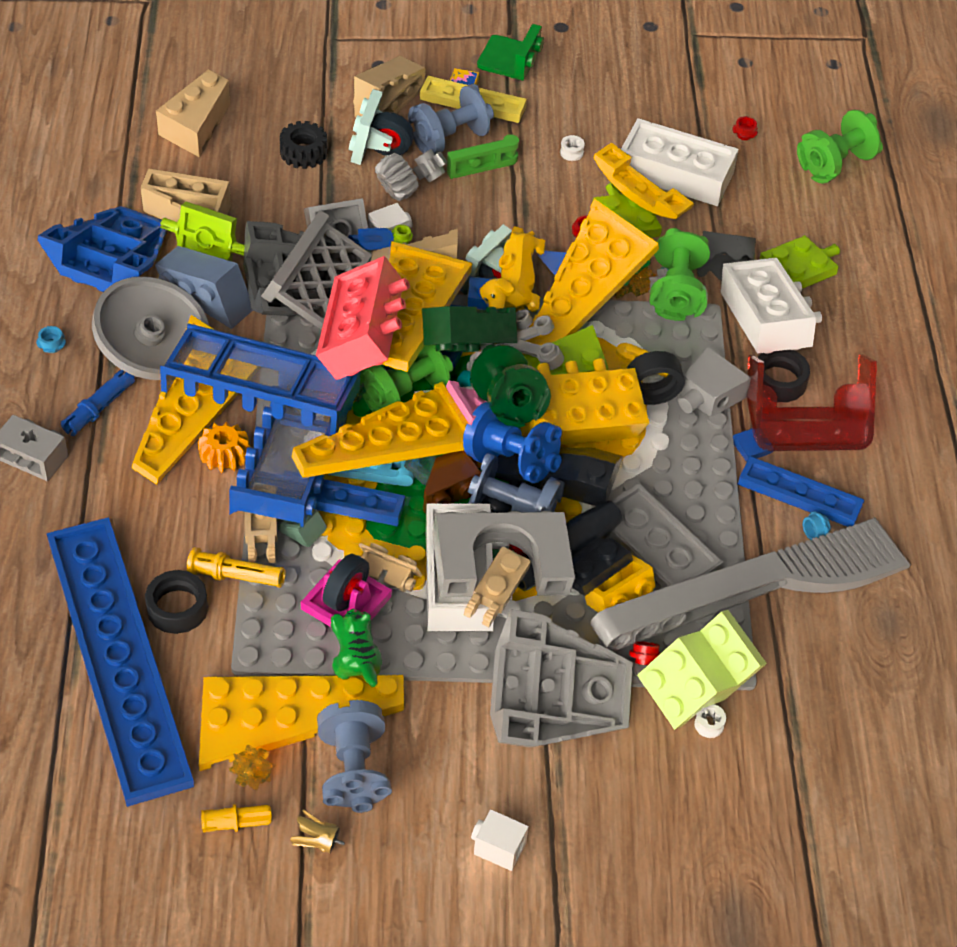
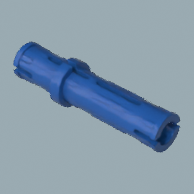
M120 369L87 400L83 399L77 404L78 408L61 421L62 429L67 434L70 433V436H75L86 424L98 419L99 413L135 382L134 376Z

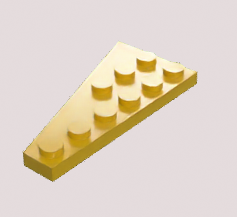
M377 675L378 684L375 687L366 683L363 676H351L347 680H343L338 676L203 677L199 770L210 769L211 764L228 759L229 762L240 760L242 755L258 750L266 752L313 738L315 733H318V714L327 706L338 703L339 708L349 707L350 700L372 702L382 709V716L403 711L404 677L403 675Z

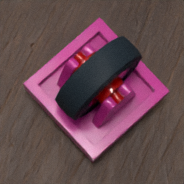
M351 553L342 560L339 559L301 601V610L331 627V617L334 614H340L344 618L347 611L353 608L360 612L366 611L371 615L372 620L392 597V589L369 577V563L360 556Z

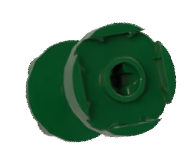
M488 345L482 350V353L478 355L472 365L470 372L471 386L479 397L488 401L489 408L503 424L515 427L527 426L525 423L533 419L537 421L546 412L551 399L546 379L537 369L528 365L527 360L517 348L510 345Z

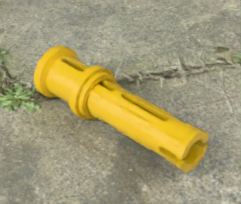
M198 547L192 548L187 560V571L194 575H209L218 581L228 577L281 588L286 577L284 567L231 559L225 552H218L217 554L202 552V549Z

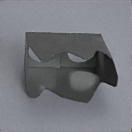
M703 231V236L709 241L710 257L702 267L697 268V274L699 277H703L711 271L722 281L723 264L755 260L756 238Z

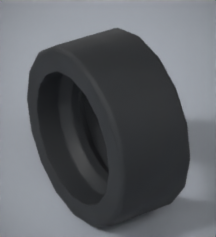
M795 350L774 351L769 354L761 353L754 366L752 375L753 386L759 394L774 402L787 403L797 400L804 394L807 387L810 366L805 357ZM773 367L784 368L794 373L798 379L792 382H779L769 377L765 370Z
M666 351L644 353L636 357L627 367V369L635 368L645 405L666 403L675 398L682 391L685 384L679 359L674 354ZM652 374H669L666 378L658 382H641L644 378Z
M182 570L167 571L155 577L147 587L145 601L148 618L154 627L161 631L173 634L189 632L198 627L206 618L208 611L206 587L202 580L193 573ZM173 591L189 592L196 597V603L191 608L179 613L165 612L158 608L157 604L162 596Z

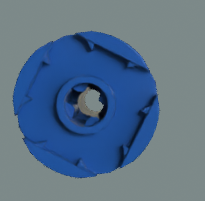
M488 402L478 406L472 413L476 418L472 425L467 424L465 427L463 447L465 453L471 456L473 460L482 463L487 453L497 457L499 454L510 457L515 453L519 454V473L524 480L531 483L543 480L549 471L556 472L560 467L561 456L559 451L562 435L560 427L548 422H542L533 427L527 437H524L518 427L507 426L500 422L489 408Z

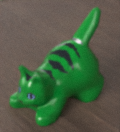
M354 608L347 611L344 618L340 614H334L331 617V628L339 641L340 652L333 659V671L343 680H347L351 676H363L366 683L370 686H377V675L381 670L382 657L381 652L373 642L371 615L366 611L360 612Z

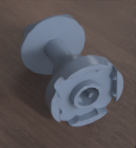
M476 84L462 87L459 96L461 108L450 112L444 108L435 112L426 103L415 105L409 109L408 122L410 124L414 123L415 128L413 139L422 153L432 149L434 154L440 151L442 153L445 149V137L454 134L456 127L465 123L478 136H485L489 133L490 119L494 117L493 109L490 104H485Z
M487 453L482 461L480 477L475 475L468 489V493L473 494L468 504H481L482 500L489 496L512 505V511H519L521 513L554 512L557 502L561 503L565 482L551 477L546 482L543 490L522 483L519 488L495 479L498 457Z
M350 700L349 707L339 708L338 703L324 708L317 716L319 738L324 743L336 747V756L344 762L345 772L330 777L323 784V803L328 806L352 807L354 812L364 813L373 808L372 804L383 800L392 793L391 781L385 774L365 769V759L371 754L370 743L380 738L385 732L384 715L382 716V709L378 705L363 700Z

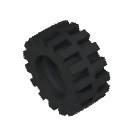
M297 121L296 125L290 123L288 128L284 127L282 129V133H280V155L283 161L286 160V164L289 166L293 164L294 168L302 166V169H307V166L314 168L316 163L319 165L323 163V159L325 160L328 154L327 133L324 132L322 126L318 128L317 123L311 125L310 121H305V123Z

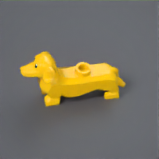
M533 231L519 234L513 232L506 241L504 253L499 260L501 278L490 279L480 288V295L489 307H496V309L516 307V312L523 310L524 305L531 312L539 309L540 296L531 292L535 283L532 255L534 254V249H536L539 255L544 254L545 240L534 237L535 233Z

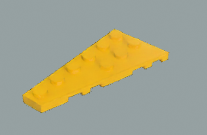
M594 198L590 206L591 210L587 218L583 220L576 240L571 243L554 277V283L543 299L544 303L539 313L534 316L533 322L529 326V328L534 326V322L538 317L547 315L552 320L554 329L547 335H539L526 341L543 345L577 332L659 250V243Z
M391 241L389 262L402 279L406 278L409 281L410 288L401 293V298L406 302V308L397 313V317L402 322V328L394 331L388 360L382 363V365L408 372L425 346L422 308L450 306L471 274L472 263Z
M193 315L190 316L188 323L213 329ZM193 350L185 365L208 370L216 356ZM228 359L220 374L250 381L261 368ZM176 377L168 392L161 391L159 394V399L152 412L150 422L133 460L132 469L157 485L199 439L204 429H208L239 393L228 390V397L225 402L218 404L213 400V386L199 383L196 395L190 397L184 392V379Z
M443 382L435 384L434 389L427 393L419 391L413 394V399L407 402L397 401L361 417L360 423L353 426L349 423L339 427V432L331 436L321 435L294 447L292 458L302 477L305 478L464 451L463 435L465 427L469 423Z

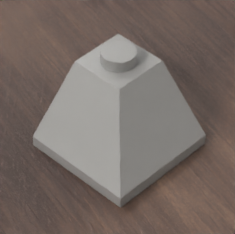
M363 198L304 208L307 227L319 210L329 215L326 223L346 237L358 235V229L368 228ZM326 234L323 235L324 240H326V239L333 240L332 238H330V237L327 236Z

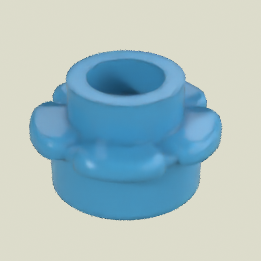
M47 326L39 331L36 344L38 348H43L44 352L55 353L65 346V335L58 327Z
M816 511L811 512L808 517L803 519L804 533L811 541L813 538H819L822 535L826 536L831 529L829 519Z

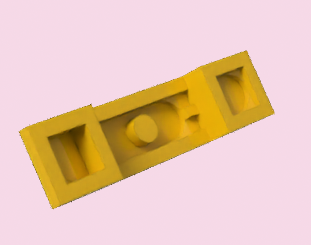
M613 143L608 144L594 154V160L609 181L627 198L647 211L662 217L677 219L693 207L694 203L676 189L672 188L666 193L629 166L632 157Z

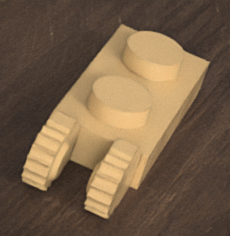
M255 486L253 489L276 494V487ZM245 512V543L248 544V562L256 563L257 549L255 548V543H268V548L266 549L268 563H276L277 518Z
M502 546L475 588L463 615L471 618L476 613L478 606L482 604L489 608L485 612L482 622L483 625L489 628L498 613L501 614L528 571L531 560Z

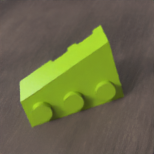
M593 325L552 342L559 346L564 355V361L558 368L550 370L551 375L567 374L565 363L568 361L577 362L579 373L595 371L593 361L599 358L604 359L606 369L608 370V365ZM527 354L523 355L529 366L537 369V366L541 364L537 357Z

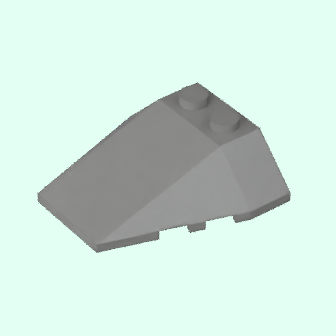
M511 609L495 649L490 716L498 742L531 748L629 728L633 662L597 643H590L579 637V633L571 629L566 630L558 626L545 615Z

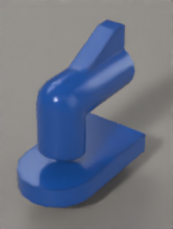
M387 228L358 229V235L348 236L349 239L365 250H378L390 247L391 241L394 240L392 232Z

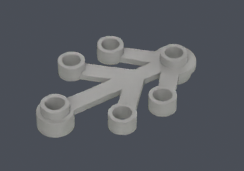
M525 309L517 311V329L524 330L517 332V343L500 345H510L517 348L523 354L537 357L540 363H548L550 370L558 368L564 361V355L558 345L551 342L537 345L526 341L539 335L551 333L554 329V324L550 317L547 315L540 316L535 320L534 326L528 328L533 322L530 313ZM480 346L481 352L486 346Z

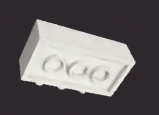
M637 118L621 148L622 151L632 157L629 166L659 188L666 191L674 188L686 197L715 206L719 205L734 174L739 150Z
M777 258L723 264L721 294L757 354L813 347L816 323H821L822 314L820 311L813 312L811 310V297H803L801 295V282H793Z
M427 504L428 631H493L494 621L489 628L482 624L483 616L489 609L488 607L480 604L476 613L469 618L463 614L471 597H440L432 533L436 513H477L480 511L491 513L490 504ZM491 542L475 550L474 559L477 574L475 588L493 562L492 549H501L502 546L509 549V543Z

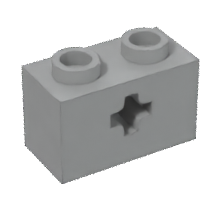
M12 415L0 429V461L45 481H48L68 457L64 436L55 430H48L38 426L29 419H22Z

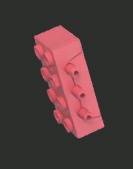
M385 256L337 275L334 278L316 356L336 380L346 376H353L361 370L381 365L387 361L393 333L402 328V322L397 317V313L406 308V302L401 298V293L410 288V283L406 278L402 279Z

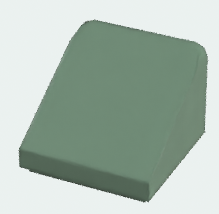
M315 510L313 516H307L304 527H300V523L284 520L279 525L278 530L301 545L310 547L327 527L318 510Z

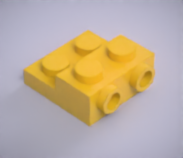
M632 555L633 561L585 596L586 605L599 613L606 608L653 592L656 587L653 567Z

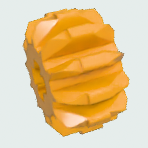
M226 421L223 426L213 423L212 429H204L202 437L198 441V450H200L199 455L202 463H207L210 470L218 467L221 473H223L225 468H230L235 472L236 465H245L246 451L250 444L246 431H241L239 424L230 427Z

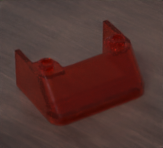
M859 354L857 384H844L840 386L834 394L833 407H777L775 391L770 386L763 384L764 362L754 355H748V376L751 377L747 394V404L753 437L757 445L767 451L863 450L872 443L874 437L877 361L865 354Z

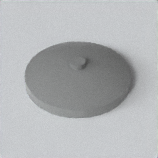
M131 277L112 284L101 294L92 315V332L101 352L115 366L136 377L161 380L160 365L164 366L182 338L190 316L193 315L208 326L209 323L198 302L182 288L158 278Z

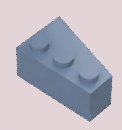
M177 246L155 264L159 279L173 283L185 290L198 302L204 313L230 329L234 328L253 311L251 310L249 294L238 263Z

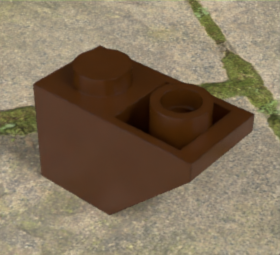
M465 451L447 453L435 458L424 490L423 511L425 514L427 504H452L461 499H468L473 495L468 493L472 478L475 475L480 477L481 471Z

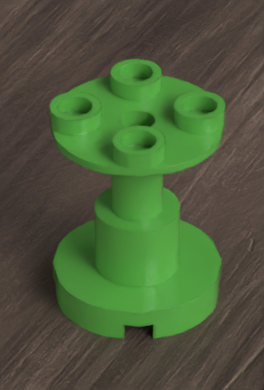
M850 110L842 118V136L838 134L829 136L821 130H812L801 137L802 142L797 145V155L803 170H809L814 175L811 179L824 184L835 179L841 173L842 159L847 157L848 150L863 160L874 158L883 150L880 134L876 127V117L872 113L865 114L860 110Z
M677 228L668 229L665 235L656 241L659 243V250L654 256L663 267L669 270L665 277L657 280L652 285L650 305H653L655 312L665 319L683 321L686 316L694 314V318L700 316L707 307L708 293L706 287L698 279L694 278L692 270L702 267L710 257L709 241L704 236L684 232Z
M425 345L408 372L394 368L385 370L381 365L361 370L360 385L364 384L366 389L362 396L370 410L375 412L397 401L401 402L400 397L411 392L412 384L422 378H425L432 387L440 382H443L446 387L448 380H450L449 372L453 371V364L450 358L442 355L440 351H436L435 346Z

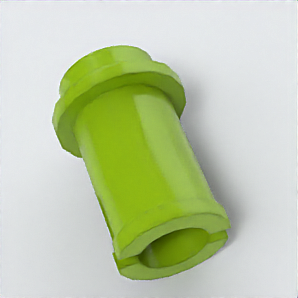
M397 225L391 231L394 237L393 241L397 243L406 242L408 244L413 238L411 229L406 225Z

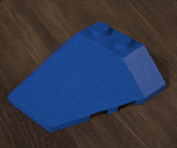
M119 206L95 213L94 219L83 222L84 219L82 218L75 219L74 225L63 227L62 224L54 225L38 235V242L60 275L71 278L76 283H84L96 287L97 290L104 292L112 284L123 279L139 277L154 265L167 230L160 228L162 220Z

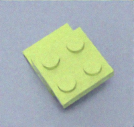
M725 610L720 612L700 631L677 638L637 676L675 730L686 724L703 708L724 701L767 663L730 611Z

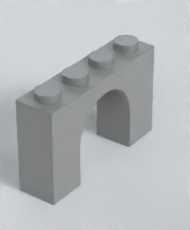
M480 511L477 513H436L432 533L440 597L473 596L477 581L474 552L482 545L491 542L512 544L520 548L529 557L533 566L537 596L570 594L575 574L564 512L542 511L521 513L519 511H511L508 513H489Z

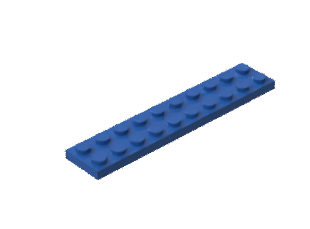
M109 517L46 533L126 806H132L194 787L192 773Z

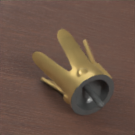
M304 809L303 813L312 820L302 816L297 817L300 830L313 837L292 836L290 839L293 842L292 845L315 847L331 854L335 843L345 845V842L337 839L340 828L336 827L335 824L326 821L322 822Z

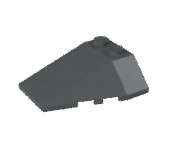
M246 222L243 267L251 310L262 315L291 316L298 314L276 298L270 303L261 295L303 235V231L296 234L283 230V225L277 223ZM325 240L326 246H336L335 241ZM329 253L333 263H342L339 253ZM347 253L350 263L361 262L362 259L353 253ZM312 254L315 264L325 263L322 254ZM335 270L337 275L346 272L345 270ZM300 271L303 282L313 281L310 271ZM318 271L321 281H331L328 271ZM316 288L306 289L309 299H320ZM324 288L327 298H330L332 288ZM287 289L285 292L296 300L301 299L298 289ZM312 306L313 310L323 308L322 306Z

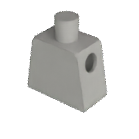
M708 347L684 374L685 384L680 392L682 397L679 399V406L686 413H691L698 408L708 416H715L747 397L751 377Z

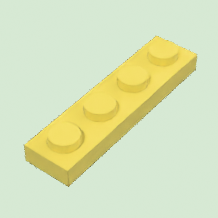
M427 76L420 90V100L459 109L461 108L460 91L462 87L468 85ZM479 88L485 104L488 103L492 107L495 118L516 123L520 122L526 108L527 99Z

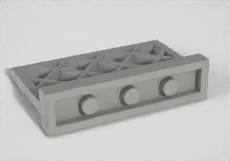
M319 210L261 297L270 303L276 298L322 330L324 319L314 313L312 306H322L326 315L329 298H327L324 288H332L334 278L337 276L335 270H345L347 272L366 264L372 254L326 223L329 215ZM326 234L332 238L336 246H326L323 235ZM329 253H339L342 263H333ZM347 253H353L362 259L361 262L350 263ZM312 254H322L325 263L315 264ZM300 271H310L313 281L303 282ZM318 271H328L331 281H321ZM316 288L320 299H309L306 289ZM287 289H298L301 299L296 300L285 292Z

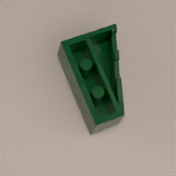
M468 306L422 308L424 345L435 346L436 351L480 352V346L517 343L516 307L500 309L486 307V310Z

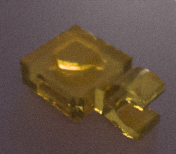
M645 267L637 275H633L627 286L623 285L613 296L617 299L630 292L636 297L648 293L651 282L649 278L657 275L649 267Z

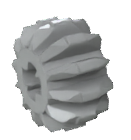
M396 153L387 155L376 164L375 172L377 178L391 198L400 202L404 198L407 199L413 195L412 193L417 190V176L401 155Z

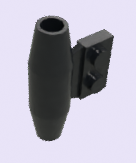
M609 500L566 522L575 574L572 588L583 596L589 594L633 561L631 551L612 538L606 539L623 521L620 509ZM530 563L528 571L518 585L523 591L536 587L532 563Z

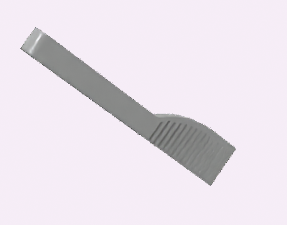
M873 518L845 529L828 533L826 536L822 535L819 538H813L812 541L801 542L798 546L795 544L791 548L786 547L784 551L780 549L777 553L774 551L606 608L592 618L591 626L605 648L613 652L633 645L636 641H644L779 588L810 593L845 591L873 583L908 569L911 564L877 519Z

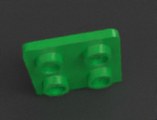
M532 24L523 41L500 35H492L477 61V68L524 81L530 68L534 66L536 56L542 51L544 45V37H541L542 26Z

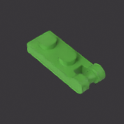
M510 134L506 135L503 140L448 152L447 173L450 179L516 164L518 160V152L516 150L519 147V138L516 135Z

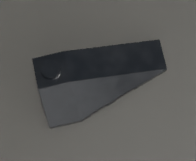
M560 448L561 464L557 471H549L543 480L531 483L524 480L519 473V454L515 453L510 457L499 454L495 478L509 482L516 481L519 485L525 483L543 490L546 482L553 477L565 482L562 497L597 506L608 501L623 456L596 448Z

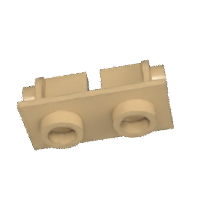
M362 543L359 544V547L364 552L363 556L360 557L369 563V577L379 580L383 570H385L387 574L383 582L402 592L413 590L416 580L413 579L414 575L422 577L414 560L403 555H399L398 559L388 555L386 548L375 543H371L370 547Z

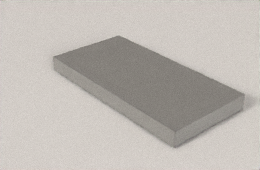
M637 483L611 500L620 509L623 521L609 536L631 551L632 555L652 566L654 579L663 588L722 569L723 561L640 483Z

